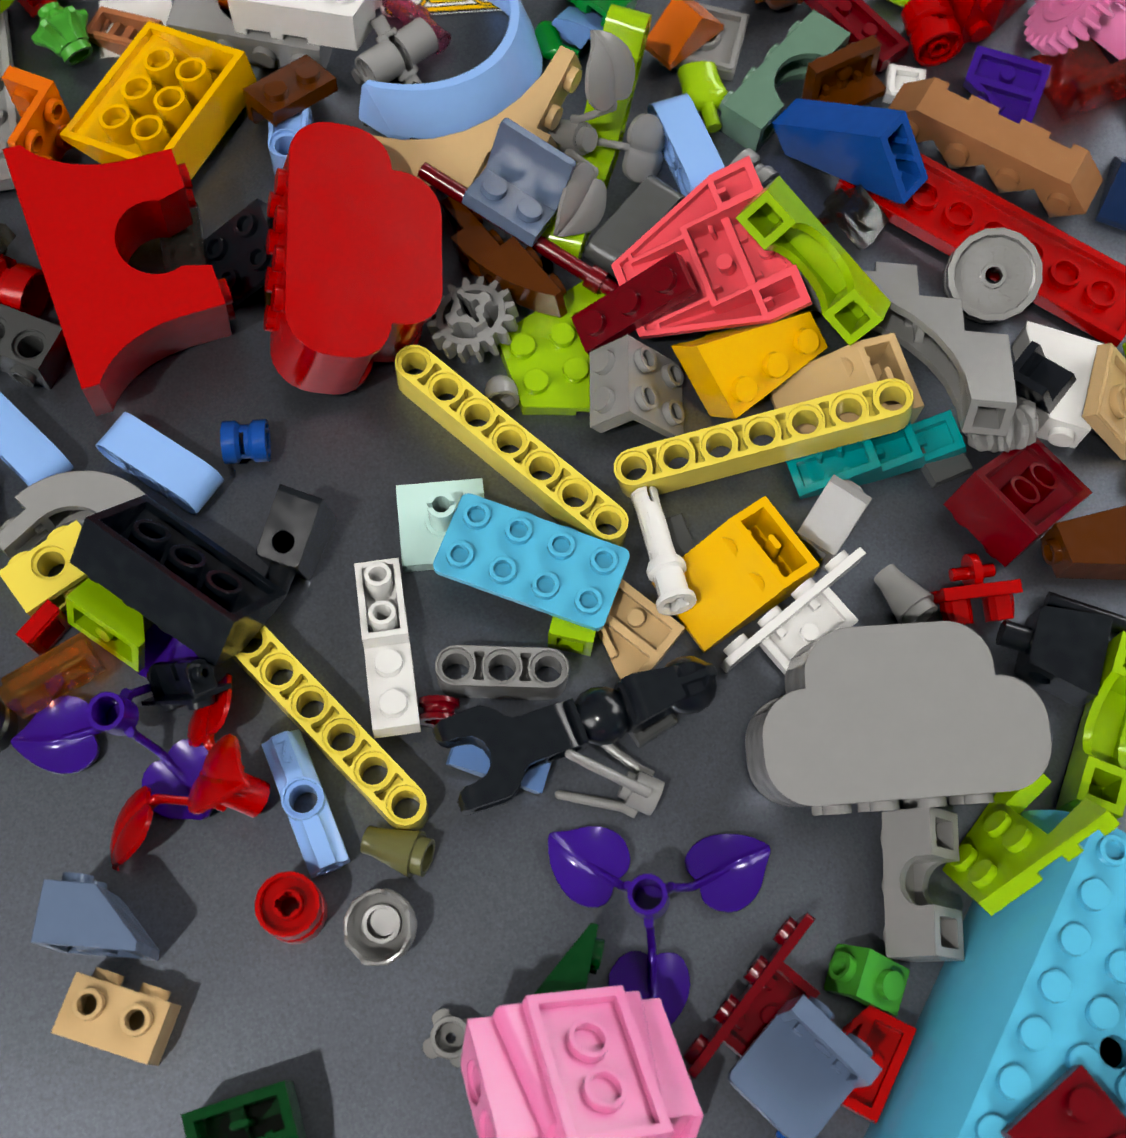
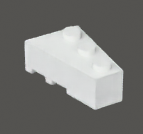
M227 0L235 33L247 34L248 29L270 32L271 38L284 40L285 35L307 38L308 44L354 51L359 49L373 29L370 21L376 18L374 0Z

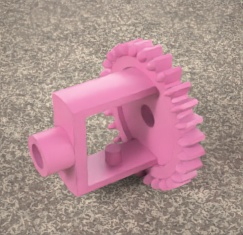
M1033 0L1036 4L1027 12L1030 17L1024 22L1027 28L1023 31V34L1027 36L1025 40L1040 53L1050 56H1057L1058 53L1066 54L1068 48L1076 49L1078 47L1076 37L1083 41H1088L1091 37L1126 65V0Z

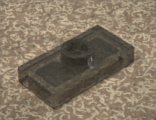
M196 202V208L190 209L192 225L169 238H160L164 273L184 265H208L204 250L205 242L201 210L198 202Z

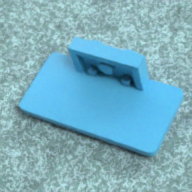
M467 493L459 501L434 559L433 568L435 573L440 576L584 628L599 631L606 623L629 562L630 554L624 547L581 533L572 527L561 526L539 518L530 512L519 511Z

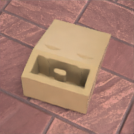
M894 332L856 341L851 346L846 345L811 361L769 393L774 409L881 380L896 378L909 384L913 391L911 424L916 421L925 406ZM887 401L882 404V407L890 411L903 407L896 401ZM845 412L838 418L848 423L854 422L860 417L855 413ZM807 423L797 426L795 430L801 434H809L814 432L816 427Z

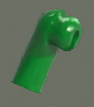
M541 21L536 26L535 35L543 58L551 61L562 45L576 52L579 59L581 50L563 44L558 29L551 24V21Z

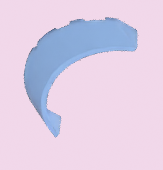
M487 0L503 10L509 16V21L502 42L481 64L458 76L429 83L397 84L367 80L361 86L359 119L388 138L410 140V138L434 139L470 129L495 117L510 106L542 75L543 66L542 53L535 35V29L521 0Z

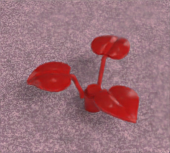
M227 673L218 683H231L232 685V675ZM232 688L216 694L217 701L215 703L194 710L190 719L187 733L188 744L197 748L203 743L209 752L204 760L202 770L190 790L189 797L167 794H153L151 796V788L143 786L122 807L116 819L111 837L110 856L113 870L119 871V865L125 863L141 846L152 822L153 809L160 804L186 805L189 812L196 815L204 813L211 808L224 812L228 807L252 818L258 816L264 809L270 795V784L244 772L245 766L242 765L238 738L232 734H226L216 743L214 740V734L222 728L227 718L231 704Z

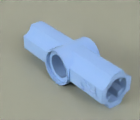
M300 729L271 736L261 746L279 791L281 805L289 818L311 878L334 872L351 861ZM308 792L317 795V803L312 810L305 813L294 811V804L298 796Z

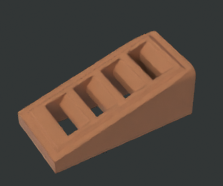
M100 6L86 28L90 43L121 56L147 21L163 25V23L158 19ZM111 23H113V26L111 27V29L109 30V32H108V33H105V32L107 31V29L109 28V26L111 25Z

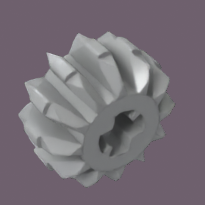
M1023 397L1017 398L1018 403L1007 436L964 433L967 436V445L980 452L991 451L995 453L1005 451L1009 453L1010 450H1022L1026 446L1035 443L1037 432L1039 431V414L1036 412V403Z

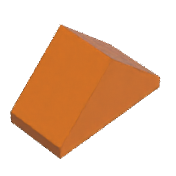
M671 0L649 33L645 49L667 69L671 70L723 31L724 24L696 1Z

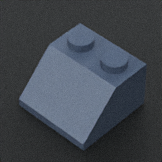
M64 872L62 881L44 879L31 938L32 943L60 953L150 961H159L160 950L122 898L106 890L107 883L94 881V876L73 872Z

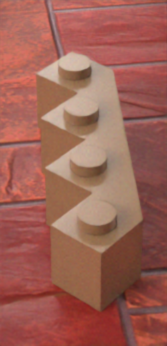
M937 77L904 83L888 109L906 111L916 143L933 140L950 169L983 164L999 193L1034 189L1049 218L1086 214L1103 182V178L1089 150L1073 143L1071 148H1068L1051 140L1049 137L1052 132L1027 120L1022 119L1018 124L998 114L999 107L972 94L969 99L948 90L949 83Z

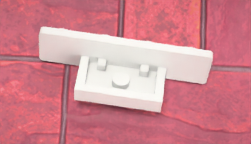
M859 547L850 555L845 550L837 554L824 566L829 572L817 583L811 577L802 583L791 594L795 601L783 611L778 605L768 611L757 622L761 629L748 639L743 633L733 640L723 650L728 657L724 659L720 667L725 673L729 672L760 646L785 675L791 659L801 648L817 641L833 630L853 627L859 620L830 587L854 568L866 555V552Z

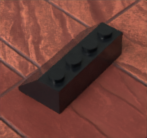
M146 494L85 517L70 559V563L84 572L89 579L102 585L120 598L128 607L137 610L155 623L163 632L176 638L194 651L199 658L208 661L215 667L243 651L287 596V592Z

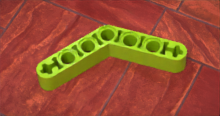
M611 4L609 7L603 31L620 38L631 51L635 63L634 85L627 99L617 100V109L614 112L586 122L597 131L598 138L622 142L647 43L652 15ZM588 100L586 102L584 113L595 110L589 104ZM596 146L592 152L582 157L598 168L599 173L596 179L602 180L607 190L620 150ZM555 217L542 236L581 260L591 231L565 237L554 236Z

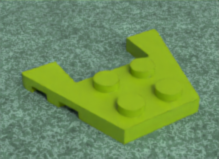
M584 281L566 291L567 294L563 296L567 314L563 317H555L535 311L517 323L518 331L508 332L512 341L510 345L502 343L497 345L507 375L514 380L518 388V405L522 415H576V412H590V357L584 350L571 317L605 295L601 292L595 294L582 286Z
M1043 773L1028 787L1016 791L997 792L994 796V802L987 805L960 843V862L946 863L942 871L992 916L1041 882L1043 878L1039 871L1060 856L1068 862L1084 851L1083 847L1079 844L1081 841L1098 829L1106 836L1121 823L1107 809L1085 797L1047 834L1020 815L1052 782Z

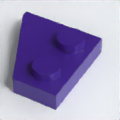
M977 45L963 87L972 95L999 107V115L1018 124L1022 119L1032 123L1052 66Z

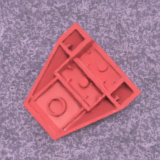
M750 156L710 174L611 264L618 285L621 286L671 253L676 252L682 256L698 291L636 329L640 339L773 323L813 304L796 264L794 265L779 253L769 250L764 251L736 219L744 207L763 190Z

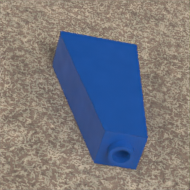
M796 98L772 122L786 156L898 204H905L928 179L908 116L904 110Z

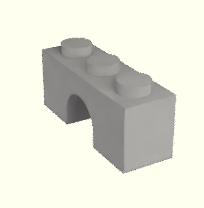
M916 807L882 812L880 842L883 848L882 892L884 895L885 913L883 939L886 947V957L913 963L964 961L962 910L935 905L932 903L928 893L930 876L939 865L960 862L957 813L936 807Z

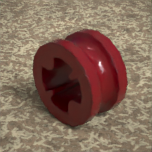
M446 695L420 697L419 706L423 708V713L419 714L420 724L434 728L439 721L455 714V710L460 708V700Z

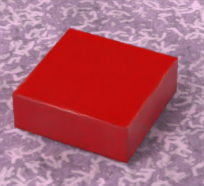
M47 599L15 635L32 651L42 657L69 630L71 625L68 624L67 616L63 611Z

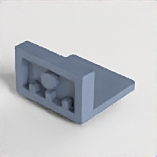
M504 118L499 125L486 168L465 191L462 204L525 244L533 247L555 219L562 190L570 181L577 163L574 159L514 121Z

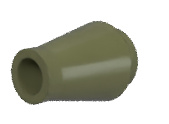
M370 825L363 834L360 851L363 854L372 856L408 878H412L414 875L423 877L428 872L433 860L435 840L426 837L424 831L386 829Z

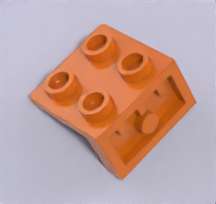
M9 65L1 78L21 119L7 141L8 146L21 145L38 156L60 162L66 151L70 150L73 146L65 142L59 135L71 118L55 82Z

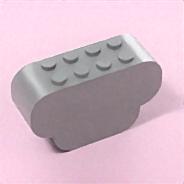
M952 621L846 627L825 634L817 641L801 648L793 656L785 674V695L761 706L752 716L745 735L748 772L757 790L765 798L781 806H811L812 816L852 813L851 803H857L858 812L900 810L899 800H903L904 809L947 806L946 796H948L949 805L993 803V793L1016 791L1034 783L1045 771L1052 750L1048 713L1040 696L1033 688L1020 679L1007 675H995L992 654L985 641L971 628Z

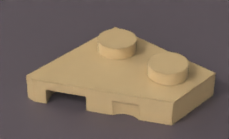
M622 579L606 623L597 632L621 681L622 678L630 674L655 669L683 634L685 627L670 615L660 614L657 611L656 604Z

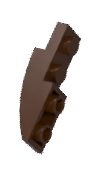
M449 196L441 201L449 225L456 232L450 238L458 260L477 279L479 276H484L488 286L494 280L498 281L501 289L508 288L513 301L522 307L560 318L567 314L563 298L567 294L564 285L554 273L549 276L542 269L543 264L532 247L524 248L514 236L503 242L493 228L489 231L486 230L482 225V217Z

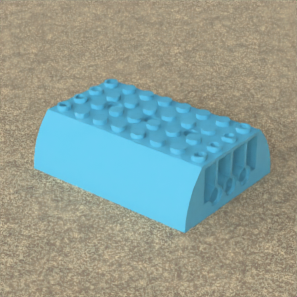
M1043 809L1023 811L1020 815L1049 834L1070 812ZM1116 828L1104 836L1098 829L1079 843L1084 850L1081 854L1069 862L1061 856L1039 871L1043 878L1041 882L992 916L974 900L972 901L963 921L964 961L944 962L914 1027L917 1029L880 1117L876 1124L870 1123L864 1138H1004L1000 1131L1073 1065H1082L1126 1117L1125 832ZM1106 1037L1116 1040L1122 1050V1060L1115 1068L1108 1066L1100 1055V1044Z

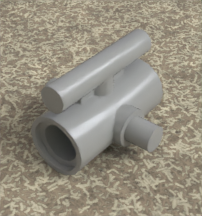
M384 14L371 20L370 23L378 35L375 38L377 44L355 58L356 68L351 71L354 80L358 84L365 83L367 80L389 83L397 78L399 82L403 81L405 84L422 83L416 73L419 71L417 64L439 50L438 39L431 26L420 17L399 30L395 26L391 28Z

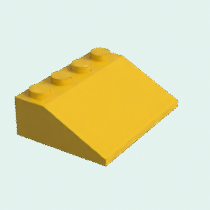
M147 21L59 135L65 142L100 164L128 160L172 148L176 163L186 164L190 179L192 180L245 107L246 102L243 89L257 82L245 51Z

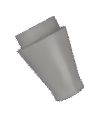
M894 564L886 566L875 576L874 582L880 588L899 624L927 622L936 613L938 606L933 602L934 595L902 573Z

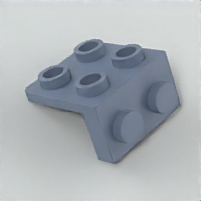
M804 994L785 1002L728 1073L729 1083L785 1138H816L854 1088L870 1086L883 1070L871 1059L873 1051L864 1041L851 1033L846 1035L832 1022L834 1015L826 1005L814 997L808 999Z

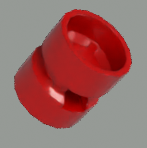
M909 0L903 7L901 17L907 36L910 38L916 62L929 67L940 65L955 57L964 45V38L958 21L955 19L950 0Z
M0 254V304L39 318L46 309L51 296L43 271L23 262L18 263L16 260Z
M293 871L277 873L268 878L259 888L254 902L255 915L261 927L279 941L291 945L303 944L315 938L324 928L328 916L327 902L322 892L305 875Z

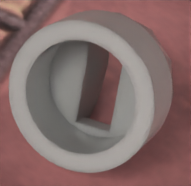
M497 375L486 383L484 395L504 412L518 405V388L513 379L505 375Z

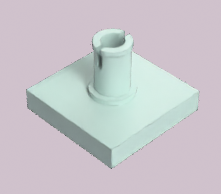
M482 478L396 485L403 573L434 570V559L461 497L464 494L471 493L484 498Z

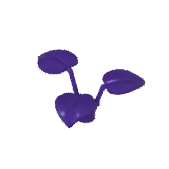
M153 624L144 634L145 667L138 674L147 678L149 668L156 662H180L201 658L176 638L163 632L156 624ZM149 683L133 689L123 688L120 695L113 692H102L94 696L89 703L76 696L56 698L44 705L26 727L10 741L12 746L24 758L36 766L55 773L74 774L88 768L98 758L100 746L95 735L102 732L115 736L126 735L153 752L160 759L148 766L142 778V787H150L151 796L153 794H167L189 797L190 790L198 778L209 752L202 744L194 748L188 744L189 739H182L175 743L167 754L163 748L137 731L135 727L139 721V710L132 699L152 692ZM160 804L153 811L171 819L204 820L210 816L214 808L196 815L189 812L186 805Z
M587 826L568 831L551 832L548 836L550 865L559 886L572 901L585 907L599 908L608 903L613 894L614 887L621 891H627L628 902L637 916L644 919L648 954L641 951H630L622 955L611 968L608 987L623 985L625 992L640 991L642 999L660 998L671 1026L681 1014L689 997L690 975L684 960L678 954L672 952L657 954L654 920L662 917L668 910L670 894L692 892L699 888L702 900L713 910L731 913L744 909L752 903L761 889L771 853L770 846L746 835H711L696 842L686 854L685 867L695 881L690 883L668 882L664 884L659 877L653 874H642L634 878L632 882H623L620 878L629 870L630 852L626 842L615 831L601 826Z

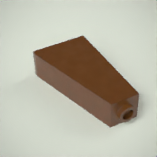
M1126 505L1055 523L1040 539L1043 558L1048 565L1052 566L1056 578L1126 580Z

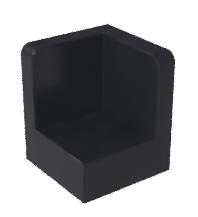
M1034 341L1027 346L1013 364L1016 395L1036 403V407L1048 414L1053 411L1076 381L1074 373L1047 359L1041 345Z

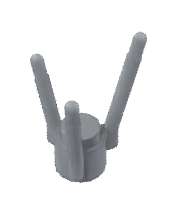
M614 744L602 745L600 747L633 772L628 770L626 775H623L585 755H581L571 749L566 750V758L619 784L620 788L617 796L624 799V801L563 790L555 792L557 799L618 811L632 818L636 817L638 811L648 816L653 813L665 785L664 781L653 777L654 770L641 765Z

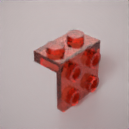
M1089 38L1088 41L1078 39V47L1076 49L1068 48L1066 54L1058 53L1057 56H1050L1041 53L1031 57L1030 60L1052 66L1043 92L1064 121L1126 97V58L1110 64L1095 42Z

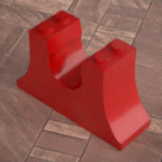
M21 145L2 149L81 389L96 417L113 412L119 397L126 387L140 373L159 360L190 347L232 336L229 321L236 319L232 306L233 299L226 279L217 280L212 265H184L167 273L150 274L136 270L128 264L132 254L145 242L157 238H169L193 225L190 209L196 208L197 205L192 191V182L186 164L176 163L172 148L128 160L89 165L49 160L28 151Z

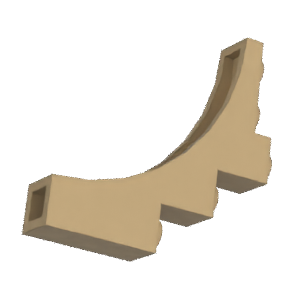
M561 45L544 73L518 100L489 120L465 131L434 139L400 140L373 136L386 149L391 160L392 170L406 172L419 178L417 176L421 166L427 162L466 188H469L486 168L499 125L504 118H509L556 149L558 148L552 136L548 134L549 129L553 131L559 124L563 114V107L561 106L568 92L573 93L577 89L582 77V65L576 52ZM422 180L432 189L434 193L436 192L435 187H433L426 181Z

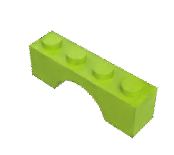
M779 175L738 214L736 219L764 251L769 250L779 253L794 265L796 264L797 268L814 289L820 302L823 317L849 346L883 321L891 304L890 300Z
M1122 631L1108 642L1098 696L1085 704L1056 810L1071 812L1087 797L1107 809L1116 819L1123 817L1126 806L1125 631Z

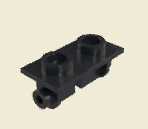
M204 659L156 662L151 665L147 672V680L153 697L141 701L142 706L162 705L163 711L174 710L187 705L188 710H196L217 701L215 695L232 688L231 683L217 684L212 666Z

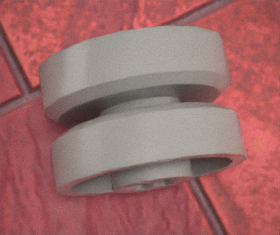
M987 228L968 236L949 256L943 270V292L946 298L962 299L963 318L978 324L998 323L1021 313L1036 298L1042 284V261L1035 245L1023 234L1007 228ZM990 269L991 273H998L1000 280L993 284L989 283L985 277L986 271Z

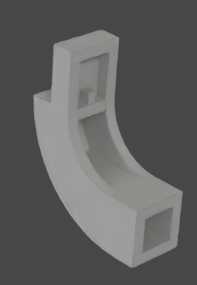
M71 471L44 478L25 488L14 497L24 511L18 516L11 517L0 527V550L11 559L18 553L30 551L45 541L48 535L60 526L69 525L75 520L82 524L87 516L143 496L145 493L132 483L104 472Z

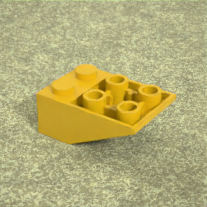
M764 496L729 518L682 557L687 566L684 574L688 588L694 591L697 601L691 609L677 614L676 617L702 652L705 653L790 597L792 592L810 577L813 578L820 564L769 499Z

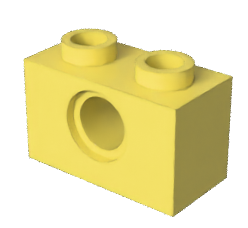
M77 520L69 525L56 528L48 535L45 541L30 551L18 553L9 560L7 566L0 570L1 578L30 617L34 615L47 599L63 612L66 611V596L88 578L84 572L70 563L82 528ZM65 564L59 574L48 577L53 567Z

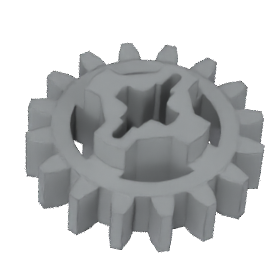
M479 276L476 284H470L468 278L465 277L462 279V287L456 288L451 283L447 285L449 294L447 296L442 295L437 311L432 316V320L427 323L437 349H443L450 360L458 353L461 362L465 364L468 362L470 355H475L479 363L484 361L485 352L490 351L495 356L499 355L497 345L499 343L510 345L512 341L508 332L518 331L515 318L519 316V313L508 288L502 290L499 282L496 280L488 286L484 276Z

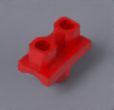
M969 553L962 556L961 567L950 568L948 572L950 581L962 580L964 586L942 588L939 591L930 592L934 595L933 602L940 605L943 621L968 625L974 623L970 600L982 599L985 622L1014 619L1013 594L1021 593L1023 589L1021 579L983 583L984 578L995 576L994 564L982 565L976 553Z

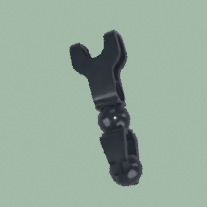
M694 656L677 657L668 662L664 668L637 672L625 676L621 681L616 682L613 689L604 686L592 687L581 693L575 702L571 698L516 717L505 716L490 707L475 706L439 721L432 732L440 746L450 749L456 746L472 744L482 749L490 759V768L486 776L464 787L460 792L457 803L461 813L471 815L510 802L519 791L523 777L528 771L566 757L565 752L568 749L578 752L586 749L588 743L599 746L613 744L621 739L626 731L638 733L676 712L682 714L699 713L709 707L716 695L717 671L714 664L707 663Z

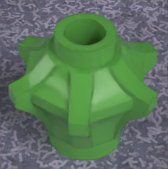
M56 1L47 3L39 9L38 16L41 20L39 21L38 29L31 36V40L35 45L46 47L53 51L58 57H62L68 66L76 65L92 54L93 48L89 43L86 28L89 15L85 9L75 10L73 5L65 8Z

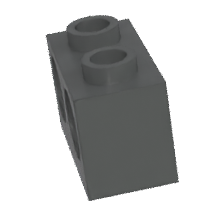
M0 304V371L8 373L14 380L25 386L33 387L34 384L51 390L71 357L61 326ZM41 352L36 357L31 358L34 354Z

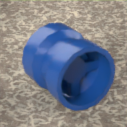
M267 419L252 420L250 424L242 425L237 421H222L220 443L225 464H239L243 459H252L256 463L270 462L271 436Z

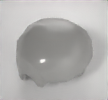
M388 888L367 890L351 902L343 918L344 944L360 960V963L366 966H387L407 954L416 939L418 923L412 906L402 895Z

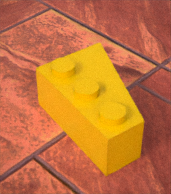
M810 311L795 312L773 323L735 327L722 332H714L696 340L681 342L671 346L709 416L737 419L828 348Z

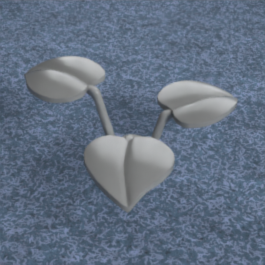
M590 30L591 47L585 72L586 98L595 110L581 115L572 114L570 120L561 119L557 127L553 131H549V134L558 146L557 149L577 162L570 181L562 190L554 236L565 237L587 233L600 223L604 215L607 200L605 183L602 180L596 179L599 173L598 168L582 157L592 152L596 146L626 151L622 170L624 175L632 182L642 183L648 176H656L663 163V150L665 148L664 130L660 120L655 115L643 113L635 117L628 128L627 143L598 138L597 131L586 122L614 112L617 109V100H625L630 96L635 80V63L631 51L620 38L602 30Z

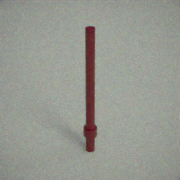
M425 162L417 176L462 204L465 191L468 188ZM542 235L532 247L533 250L584 281L582 286L595 294L601 292L606 295L619 287L618 283L608 277L609 273L596 264L591 267Z

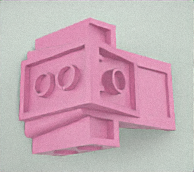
M623 985L525 995L522 1003L501 1005L495 1009L493 1016L467 1019L461 1055V1071L478 1138L697 1137L703 1113L660 998L642 999L640 991L625 992Z

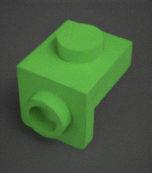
M837 944L829 963L824 989L832 994L850 997L868 1007L871 1005L891 1016L897 1017L910 969L871 948Z

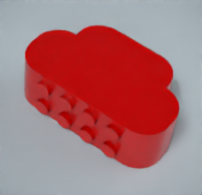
M316 122L303 127L295 134L291 141L283 169L277 168L274 192L270 191L268 197L267 217L273 218V229L269 228L266 254L273 256L272 267L268 266L266 270L265 292L272 294L271 305H266L264 331L271 332V358L278 373L288 383L307 392L332 395L345 394L355 390L364 383L372 369L373 361L393 362L400 349L408 345H417L422 334V326L437 311L443 293L442 213L440 203L432 189L414 175L392 170L391 160L386 149L380 141L367 131L354 126L333 122Z

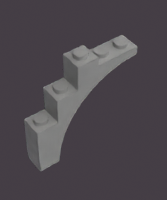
M876 262L874 271L863 270L891 302L883 321L871 330L882 335L894 332L899 345L907 349L931 370L945 387L956 408L961 432L1007 436L1018 403L1009 335L965 331L962 299L919 295L917 265ZM799 270L813 303L802 310L821 312L820 302L814 289Z

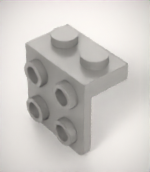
M625 335L591 351L590 428L603 433L635 420L668 438L684 434L683 421L685 413L682 393L684 377L680 366L630 335Z

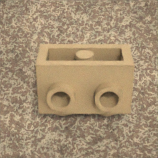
M98 967L95 968L92 977L76 972L51 1033L147 1065L159 1066L182 1007L168 1002L171 991L142 982L140 990L137 992L121 986L125 976Z

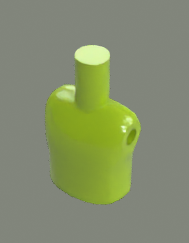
M698 61L681 66L678 69L677 76L682 94L687 93L691 97L697 111H701L708 133L719 131L722 125L717 109H719L721 101L728 92L719 77L716 64L711 61Z

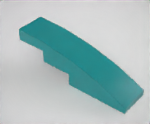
M950 409L913 424L909 421L904 429L894 433L786 461L799 498L804 499L821 495L833 474L842 480H850L860 486L922 468L927 463L966 453V445ZM922 447H924L925 452H926V453H924V454H923L922 449H921Z

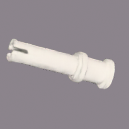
M643 486L633 491L631 501L634 504L650 559L646 573L648 579L654 582L657 591L656 608L662 615L681 614L691 609L696 604L697 598L694 591L688 588L684 574L687 570L686 562L675 552L660 503L659 492L656 487L650 486L649 492L651 496L649 497L647 487Z

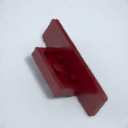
M808 912L799 917L797 921L791 916L787 918L772 938L779 944L768 959L763 955H759L744 974L743 978L749 982L748 986L738 999L731 993L715 1012L713 1018L719 1024L710 1036L706 1038L700 1033L686 1050L682 1058L688 1062L686 1070L690 1080L695 1079L722 1043L737 1056L741 1057L786 1001L803 994L808 999L819 996L820 992L784 963V960L815 920Z

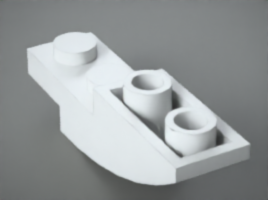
M399 557L354 563L374 739L421 732Z

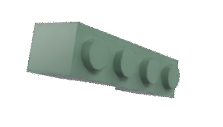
M814 9L803 21L797 20L790 28L786 39L781 44L775 43L770 48L764 62L758 68L754 66L747 72L742 85L735 92L730 90L725 95L719 106V111L721 112L720 122L722 125L719 131L746 149L751 148L757 152L775 133L772 122L782 113L784 108L783 102L777 95L776 88L792 80L805 79L808 63L818 57H824L846 47L851 33Z

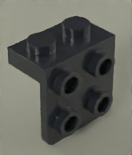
M258 198L204 239L200 245L206 265L213 266L217 280L226 279L233 299V309L265 285L267 267H272L273 255L266 254V240L269 228L273 229V218L267 217L268 204Z

